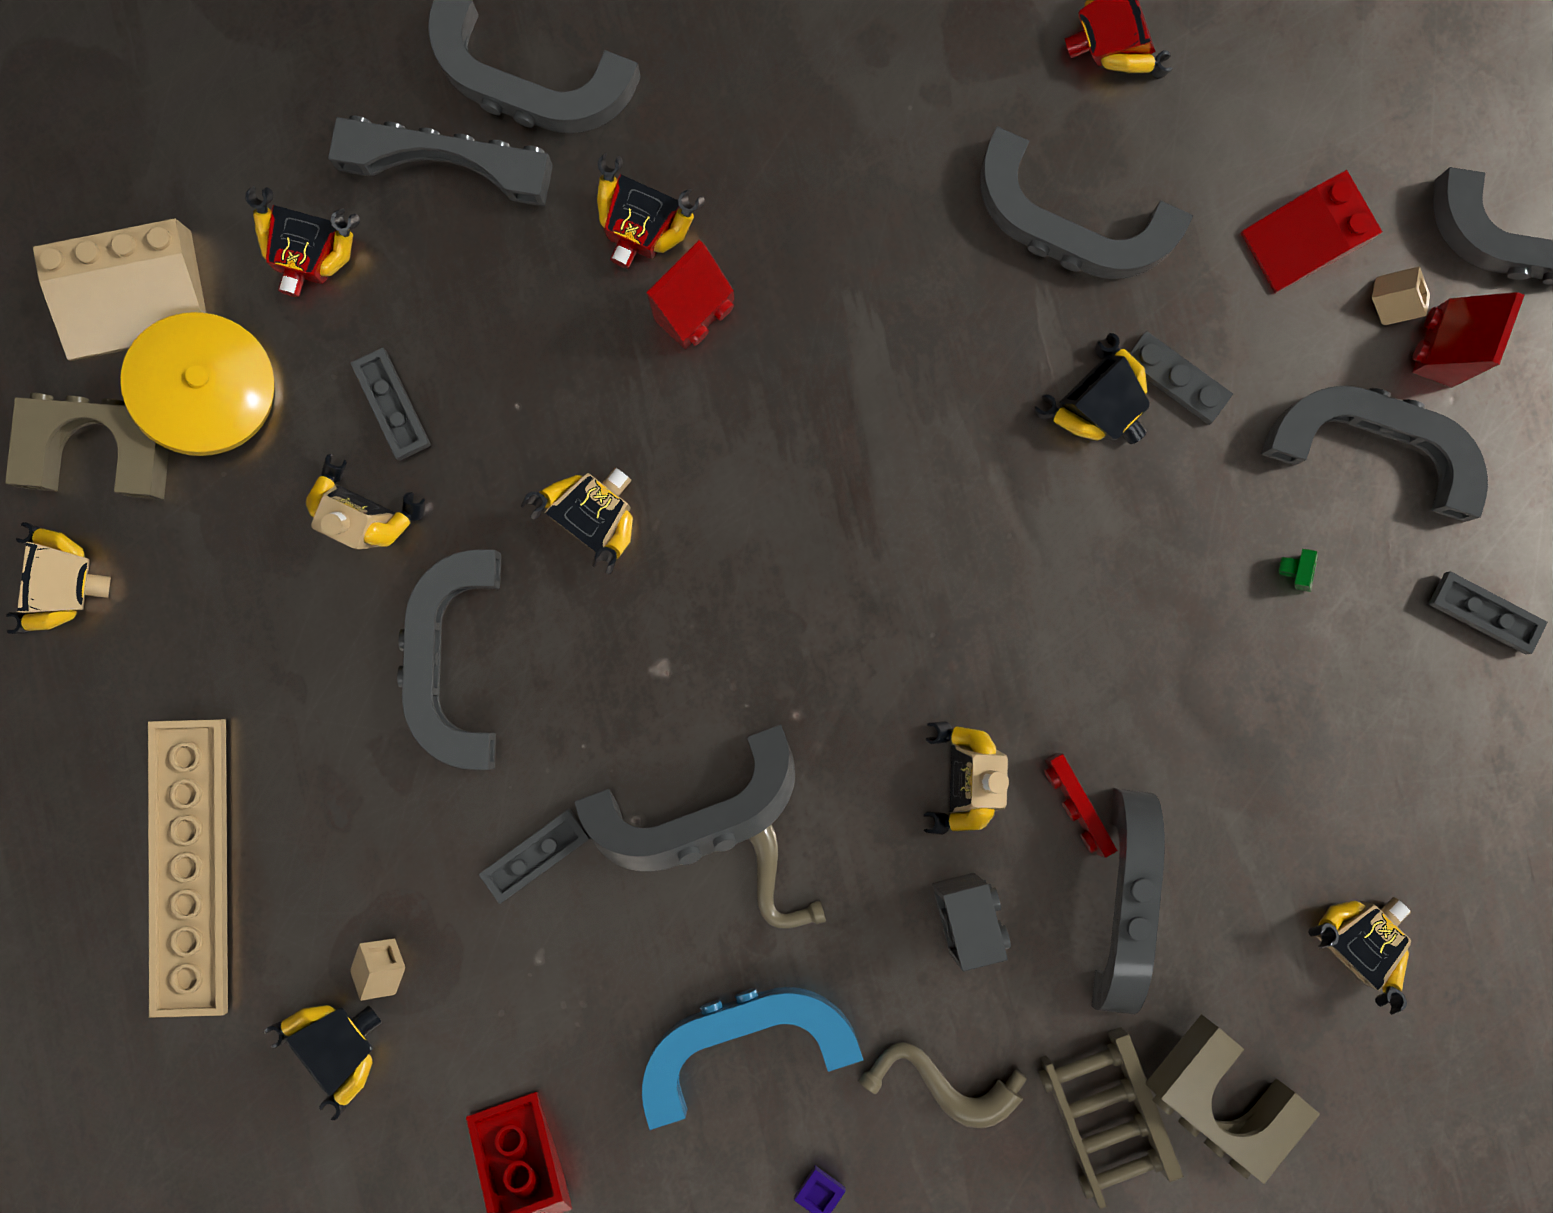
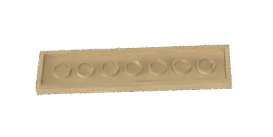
M226 719L148 722L149 1018L225 1015L228 1013Z

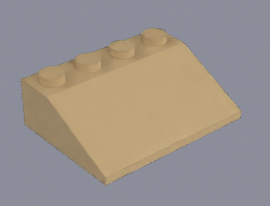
M176 218L33 247L39 283L65 355L69 361L128 350L140 333L163 318L181 313H206L192 233Z

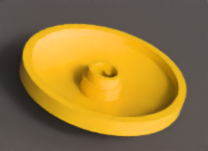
M191 312L163 318L139 334L129 347L122 364L121 391L129 415L148 438L174 452L194 456H207L232 450L248 441L258 432L271 411L274 399V376L265 350L250 332L224 317L208 313Z

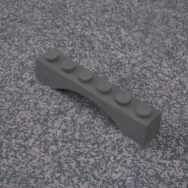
M355 115L349 116V119L336 117L328 159L338 171L372 177L388 168L406 162L422 160L447 161L465 166L485 176L498 186L511 201L545 206L553 167L548 153L535 146H524L523 149L513 148L500 140H489L488 143L475 141L473 137L465 134H454V137L440 135L438 131L430 128H419V131L409 130L395 122L387 121L384 122V125L374 124L364 117Z

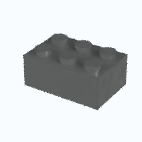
M975 873L932 883L949 952L960 969L964 972L1007 961L1005 949L1011 948V942L1006 926H1002L1000 920H997L996 911L1001 910V904L996 888H992L991 884H988L986 880L981 879Z

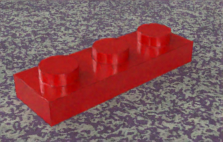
M1055 753L1046 758L1045 762L1048 768L1044 770L1045 775L1054 789L1060 787L1066 798V801L1062 802L1063 807L1073 822L1078 819L1084 833L1080 834L1088 851L1091 854L1096 852L1097 855L1103 858L1118 851L1064 754Z

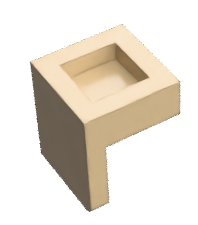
M1420 266L1382 275L1375 279L1372 300L1383 325L1427 316L1430 293Z
M395 938L359 944L350 972L360 1001L396 994L406 967Z

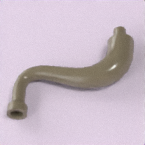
M771 824L759 834L749 838L754 846L757 857L758 907L767 923L776 928L788 929L811 922L815 924L826 922L820 900L810 903L806 909L790 914H782L776 910L773 899L778 863L776 833Z
M902 1042L887 1048L876 1060L870 1071L864 1072L858 1080L867 1090L877 1094L882 1086L881 1080L896 1060L905 1058L911 1061L917 1068L936 1102L944 1112L964 1126L980 1129L998 1124L1016 1109L1023 1100V1097L1018 1092L1027 1080V1077L1015 1069L1006 1083L998 1080L993 1088L984 1096L969 1098L960 1094L950 1085L932 1060L921 1049L912 1044Z

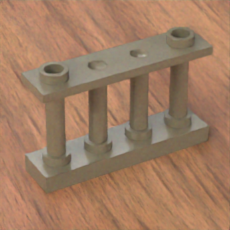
M1122 1027L1108 1032L1111 1044L1107 1045L1106 1050L1056 1069L1050 1059L1044 1056L1040 1058L1043 1070L1038 1071L1046 1093L1053 1092L1084 1174L1078 1177L1086 1199L1093 1198L1099 1209L1107 1207L1101 1192L1102 1189L1154 1170L1156 1173L1161 1171L1169 1182L1184 1177L1156 1103L1152 1101L1153 1095L1151 1090L1145 1084L1147 1080L1130 1035ZM1114 1064L1115 1067L1121 1066L1125 1079L1120 1080V1085L1076 1102L1067 1103L1061 1083ZM1125 1099L1128 1102L1134 1100L1139 1113L1133 1116L1134 1120L1081 1140L1074 1121L1075 1118ZM1139 1134L1142 1137H1148L1152 1149L1147 1151L1146 1156L1102 1173L1094 1174L1087 1154Z

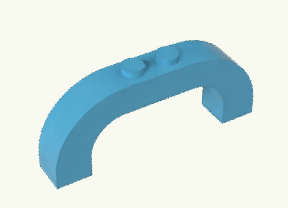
M795 987L774 988L759 993L754 988L736 994L735 1001L722 1005L721 1000H715L700 1006L701 1012L680 1020L661 1037L649 1058L642 1084L643 1108L649 1129L652 1130L686 1119L688 1109L681 1090L679 1073L685 1061L695 1052L775 1025L791 1024L805 1029L816 1039L829 1072L863 1061L861 1049L850 1022L841 1010L825 997L815 992Z

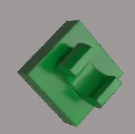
M1302 548L1300 560L1281 557L1279 574L1296 577V590L1311 592L1318 552Z

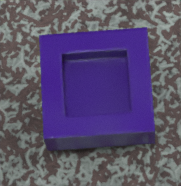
M814 1166L794 1195V1201L811 1213H831L846 1192L845 1186L817 1166Z

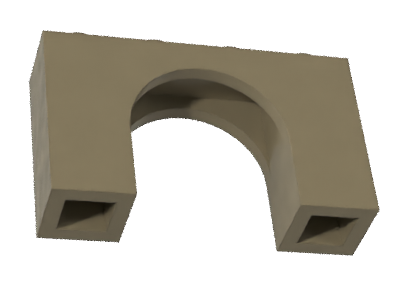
M30 393V398L15 397L5 484L22 489L58 491L62 451L69 437L84 426L104 424L113 433L118 446L114 492L127 497L164 500L169 449L152 441L137 427L129 415L124 401L103 398L101 404L89 403L88 398L79 396H66V401L53 400L54 396L42 393Z
M1201 1014L1145 1084L1156 1094L1152 1101L1170 1116L1174 1111L1178 1112L1182 1116L1178 1122L1191 1134L1197 1137L1202 1132L1207 1136L1203 1143L1220 1158L1226 1153L1231 1156L1232 1160L1229 1164L1243 1177L1248 1179L1252 1174L1265 1184L1320 1113L1276 1078L1254 1107L1244 1116L1232 1121L1215 1120L1211 1107L1215 1087L1245 1049Z

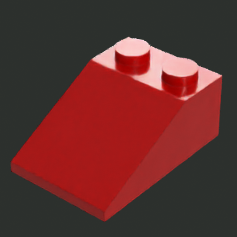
M1345 170L1315 186L1240 233L1273 292L1277 293L1364 247L1383 231L1348 170Z
M700 240L646 292L654 320L685 350L691 344L694 346L698 345L709 333L707 327L716 318L721 321L731 312L734 307L732 302L735 300L734 290L705 244Z
M1512 292L1450 298L1439 306L1433 307L1425 320L1424 326L1428 328L1425 338L1418 343L1413 353V360L1416 362L1412 373L1452 388L1500 365L1525 294Z
M537 1092L466 1117L487 1213H563L572 1210L564 1173Z

